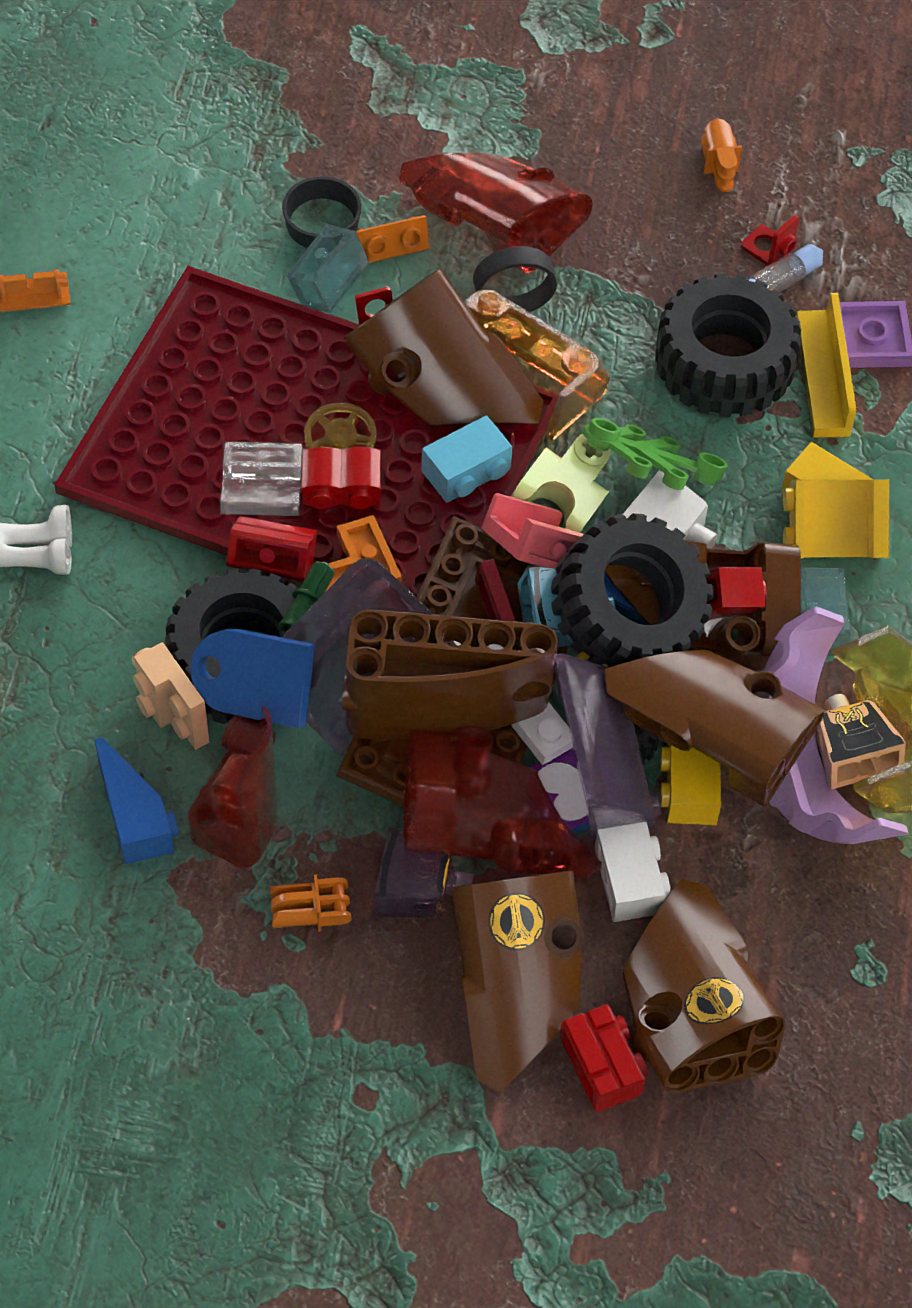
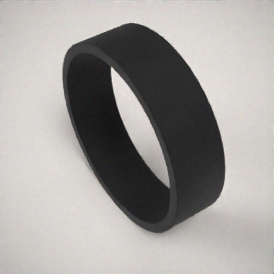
M517 246L496 251L483 259L473 274V283L479 305L485 311L498 316H519L535 311L552 298L557 287L550 257L543 251L532 247ZM530 266L539 268L547 273L545 280L539 286L521 295L499 297L482 290L484 284L493 275L512 267Z

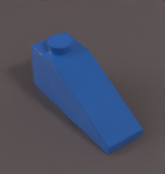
M103 737L94 739L98 762L124 863L129 864L174 853L172 837L179 835L174 812H165L162 797Z

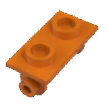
M426 215L412 216L401 221L358 229L355 234H352V241L354 247L358 248L360 264L363 265L430 249Z
M55 269V271L33 273V278L27 279L26 274L0 275V312L71 305L67 272H59V269Z

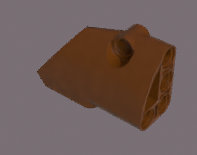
M441 268L416 283L344 337L363 366L365 365L369 370L368 382L371 388L381 395L392 394L428 426L470 424L486 415L493 423L537 425L540 422L543 399L503 342L494 333L485 332ZM386 367L394 372L395 382L388 378Z
M685 541L689 546L695 544L701 552L697 556L700 563H706L709 571L718 567H762V577L767 587L764 608L745 615L710 619L704 624L705 631L697 641L691 644V647L720 652L730 658L740 657L741 655L770 656L778 643L774 638L781 628L801 615V552L799 546L757 542L748 550L710 549L707 548L705 543ZM622 565L606 566V576L621 595L633 606L648 625H656L659 617V602L650 582L632 568ZM731 628L742 632L745 639L743 646L733 642L730 635Z
M708 650L665 653L604 669L607 696L623 704V711L628 719L680 750L690 751L693 747L729 769L728 785L764 807L770 802L814 735L825 713V710L781 686L779 678L773 673L767 671L755 672ZM757 692H766L769 695H771L772 698H760L753 694Z

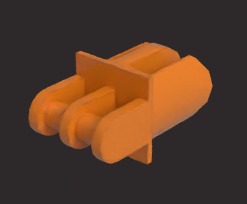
M715 119L710 121L705 127V133L701 139V148L705 159L703 173L704 175L713 174L716 188L721 192H729L733 189L735 172L739 171L742 145L737 146L732 129L726 121Z
M314 875V882L270 886L273 928L318 924L319 932L322 926L349 923L352 920V916L346 909V906L350 904L349 896L345 895V890L348 888L347 879H318L317 875ZM331 892H332V895H322V896H319L320 893H331ZM334 909V911L321 912V910Z

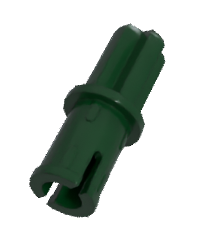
M316 561L301 587L293 591L292 596L294 600L279 623L280 629L289 636L301 638L314 612L322 608L323 601L321 599L335 575V570L328 563Z

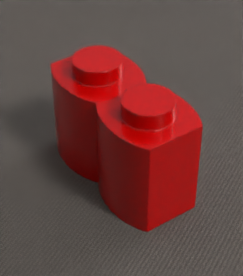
M313 447L303 450L301 486L303 504L317 509H327L340 504L356 509H366L370 506L379 505L381 500L380 450L371 447H351L343 450L331 447Z

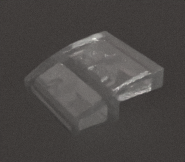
M225 442L223 484L220 501L221 514L299 516L302 444Z

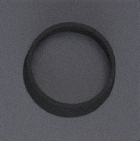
M312 177L298 182L289 189L283 199L282 210L288 233L295 242L311 250L328 251L342 247L352 239V234H355L358 229L362 204L358 193L348 183L332 177ZM315 199H330L345 205L351 211L354 220L346 228L338 232L314 234L294 225L291 222V216L305 202Z

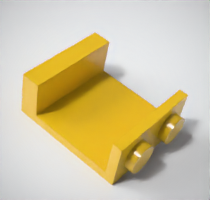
M889 479L790 480V488H784L783 507L784 511H790V527H784L783 544L798 545L801 559L810 557L889 558Z

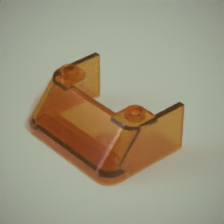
M481 290L475 292L464 301L485 332L494 333L503 342L508 351L566 386L558 394L546 436L551 441L558 437L606 393L610 374L597 355L590 349L566 336L496 291Z

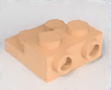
M161 642L152 648H144L137 652L132 658V664L136 668L137 673L133 675V681L140 695L136 696V701L146 718L152 716L160 728L171 723L178 737L181 740L187 738L195 750L208 744L209 735L205 701L164 643Z

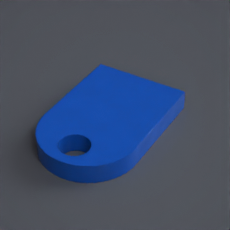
M226 629L215 632L204 638L195 649L191 661L192 682L205 703L217 711L301 728L306 726L315 644L240 629ZM209 656L216 658L220 664L221 671L217 678L210 676L206 670V661Z

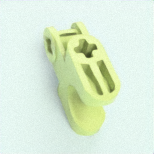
M583 434L576 438L562 458L548 448H545L520 481L511 497L528 502L536 499L551 500L559 506L563 513V525L561 528L580 533L609 493V491L594 480L610 457V449L608 451H601L591 447L587 443L588 439Z

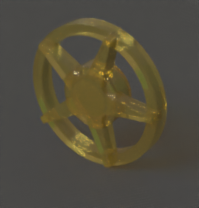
M331 403L320 407L312 413L305 426V442L308 448L330 446L343 450L350 448L353 444L374 448L376 443V425L372 417L362 408L349 403ZM333 412L351 413L347 419L337 418L330 421L324 417V415ZM357 416L367 424L370 430V437L356 433L354 422ZM318 421L325 429V437L313 442L311 430L315 422Z

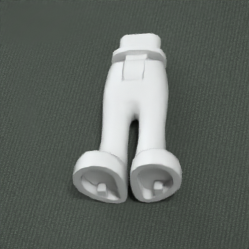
M68 505L53 507L48 521L29 525L0 523V567L46 568L58 575H69L72 561L70 547H72V526ZM22 544V545H44V546L21 548V547H12L11 545Z

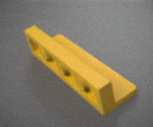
M830 293L826 310L797 311L796 314L801 325L800 355L813 438L850 437L856 414V402L838 293Z

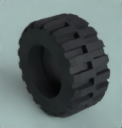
M716 274L713 279H707L706 276L696 279L693 286L688 283L677 290L676 295L669 298L665 304L664 312L661 313L655 350V361L657 362L659 377L665 381V387L672 395H680V402L688 407L694 405L698 407V412L709 415V412L719 413V417L729 418L734 413H739V416L742 417L751 415L753 409L762 411L771 406L772 400L774 402L778 401L786 393V388L791 385L794 378L802 340L800 337L801 325L800 321L795 317V310L789 302L783 303L784 296L776 289L770 291L767 289V284L758 279L752 282L747 280V276L739 274L736 275V278L727 277L726 274ZM712 335H732L747 341L757 351L745 356H724L708 350L699 340Z
M632 513L627 519L625 515L619 514L611 516L606 522L600 521L592 526L566 551L567 554L560 559L555 569L558 575L552 580L551 593L558 595V597L551 602L553 615H560L562 620L557 626L562 636L568 634L574 642L570 647L577 654H580L582 651L589 656L587 662L596 668L603 664L608 665L607 668L645 657L686 651L691 647V644L700 638L705 631L704 624L710 620L712 607L707 603L714 598L712 584L706 583V579L711 575L706 563H700L697 556L701 552L695 544L689 546L683 539L686 535L677 527L673 531L666 528L667 522L655 517L649 522L645 514ZM622 565L632 568L650 582L659 602V617L656 625L634 623L623 617L613 607L604 586L606 566Z
M238 569L227 570V575L219 577L215 573L205 577V583L201 586L198 583L193 584L185 591L186 599L180 597L172 607L173 614L168 617L165 627L166 647L192 684L191 661L195 649L200 642L215 632L226 629L255 630L270 636L315 644L310 688L315 685L318 677V667L320 666L318 618L313 614L301 638L289 636L280 629L279 623L294 600L292 593L297 588L292 583H289L287 586L284 585V578L273 573L267 577L262 575V570L249 569V573H239ZM209 656L206 661V670L214 678L219 676L221 667L216 658ZM205 703L206 715L208 713L211 714L214 722L226 724L227 720L236 721V726H248V721L257 720L223 713ZM259 720V724L267 723L266 721Z

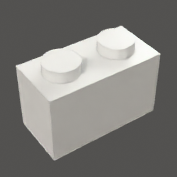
M647 822L598 829L595 853L613 922L655 915L665 901V898L671 893L667 873H660L657 861L660 860L661 854L657 837H650Z

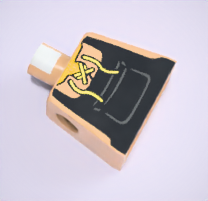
M843 694L833 695L825 701L824 708L826 712L817 728V741L830 789L904 770L906 743L874 702L866 700L850 705Z

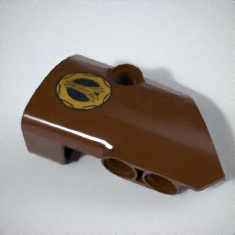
M573 870L451 887L464 973L462 984L475 1076L478 1081L498 1093H501L561 1030V1023L571 1018L580 1008L583 932L580 923ZM561 924L569 925L575 934L573 943L564 949L557 948L551 939L554 928Z
M681 879L648 924L626 962L622 973L636 1028L632 1045L634 1053L639 1052L644 1061L650 1062L664 1088L671 1093L689 1091L765 1073L772 1068L778 1059L785 1031V1020L748 965V952L742 937L709 887Z

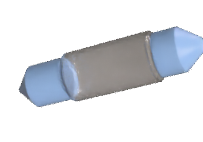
M808 244L750 276L748 280L755 282L758 279L766 283L767 289L770 291L776 289L780 293L804 279L805 275L819 268L823 263V250Z

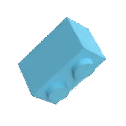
M486 415L422 448L421 471L446 503L457 497L469 495L476 487L490 480L500 479L511 470L512 445Z

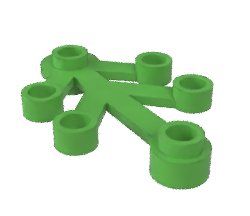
M593 418L591 423L587 424L583 430V435L588 439L587 443L591 447L601 451L611 449L628 461L626 471L631 475L645 479L648 477L653 465L664 473L662 482L675 490H683L689 476L686 472L674 466L696 472L694 475L695 479L709 486H714L717 481L722 480L728 466L722 458L706 452L700 453L697 461L679 456L678 453L681 448L679 441L668 436L644 440L646 432L640 427L627 424L625 427H618L609 420Z

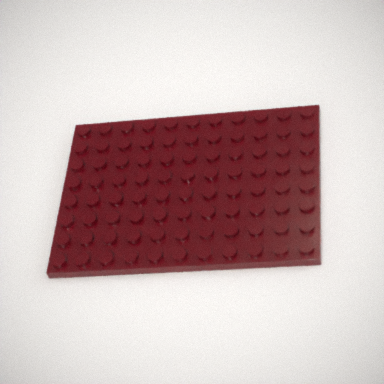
M187 266L55 482V492L72 500L226 556L231 528L240 516L317 530L313 564L316 561L329 564L347 558L337 536V526L374 515L401 573L402 585L351 601L374 610L410 613L453 516L481 528L494 494L499 493L511 497L520 481L529 471L562 404L563 394L532 384L544 401L539 424L494 423L512 445L511 470L500 479L490 480L476 487L469 495L457 497L446 503L421 471L422 448L468 424L428 426L392 394L381 395L376 393L368 382L369 370L365 365L363 366L344 339L359 324ZM386 367L388 378L395 382L394 372ZM313 447H331L340 450L351 447L379 449L381 452L380 504L366 509H356L343 504L327 509H317L304 505L301 489L303 450ZM292 579L300 583H303V580Z

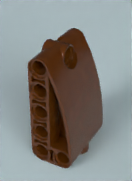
M372 609L360 611L352 618L349 631L346 673L342 696V710H345L346 728L353 736L362 739L425 740L485 732L534 717L547 708L550 693L552 692L553 671L558 646L557 635L550 627L536 623ZM370 633L376 635L377 637L374 639H366L361 637V635ZM407 637L417 638L419 641L409 643L404 641L403 639ZM457 641L461 645L449 646L445 642ZM496 644L502 646L503 649L493 650L487 646ZM364 673L373 674L371 676H360Z

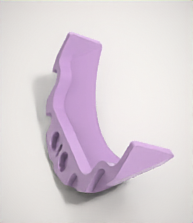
M813 607L786 623L774 638L778 643L770 655L765 669L762 671L773 673L779 678L781 686L815 704L816 690L823 664L833 642L845 625L843 616L820 607ZM766 692L754 693L756 694V696L760 698H772V696ZM815 733L769 802L773 807L778 808L790 821V825L803 833L828 842L856 844L909 834L906 825L883 818L873 820L853 808L838 793L836 788L830 789L818 752Z

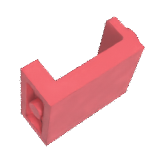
M499 493L494 494L481 527L482 530L517 560L556 569L560 559L567 554L566 551L584 535L560 528L559 524L563 514L557 509Z

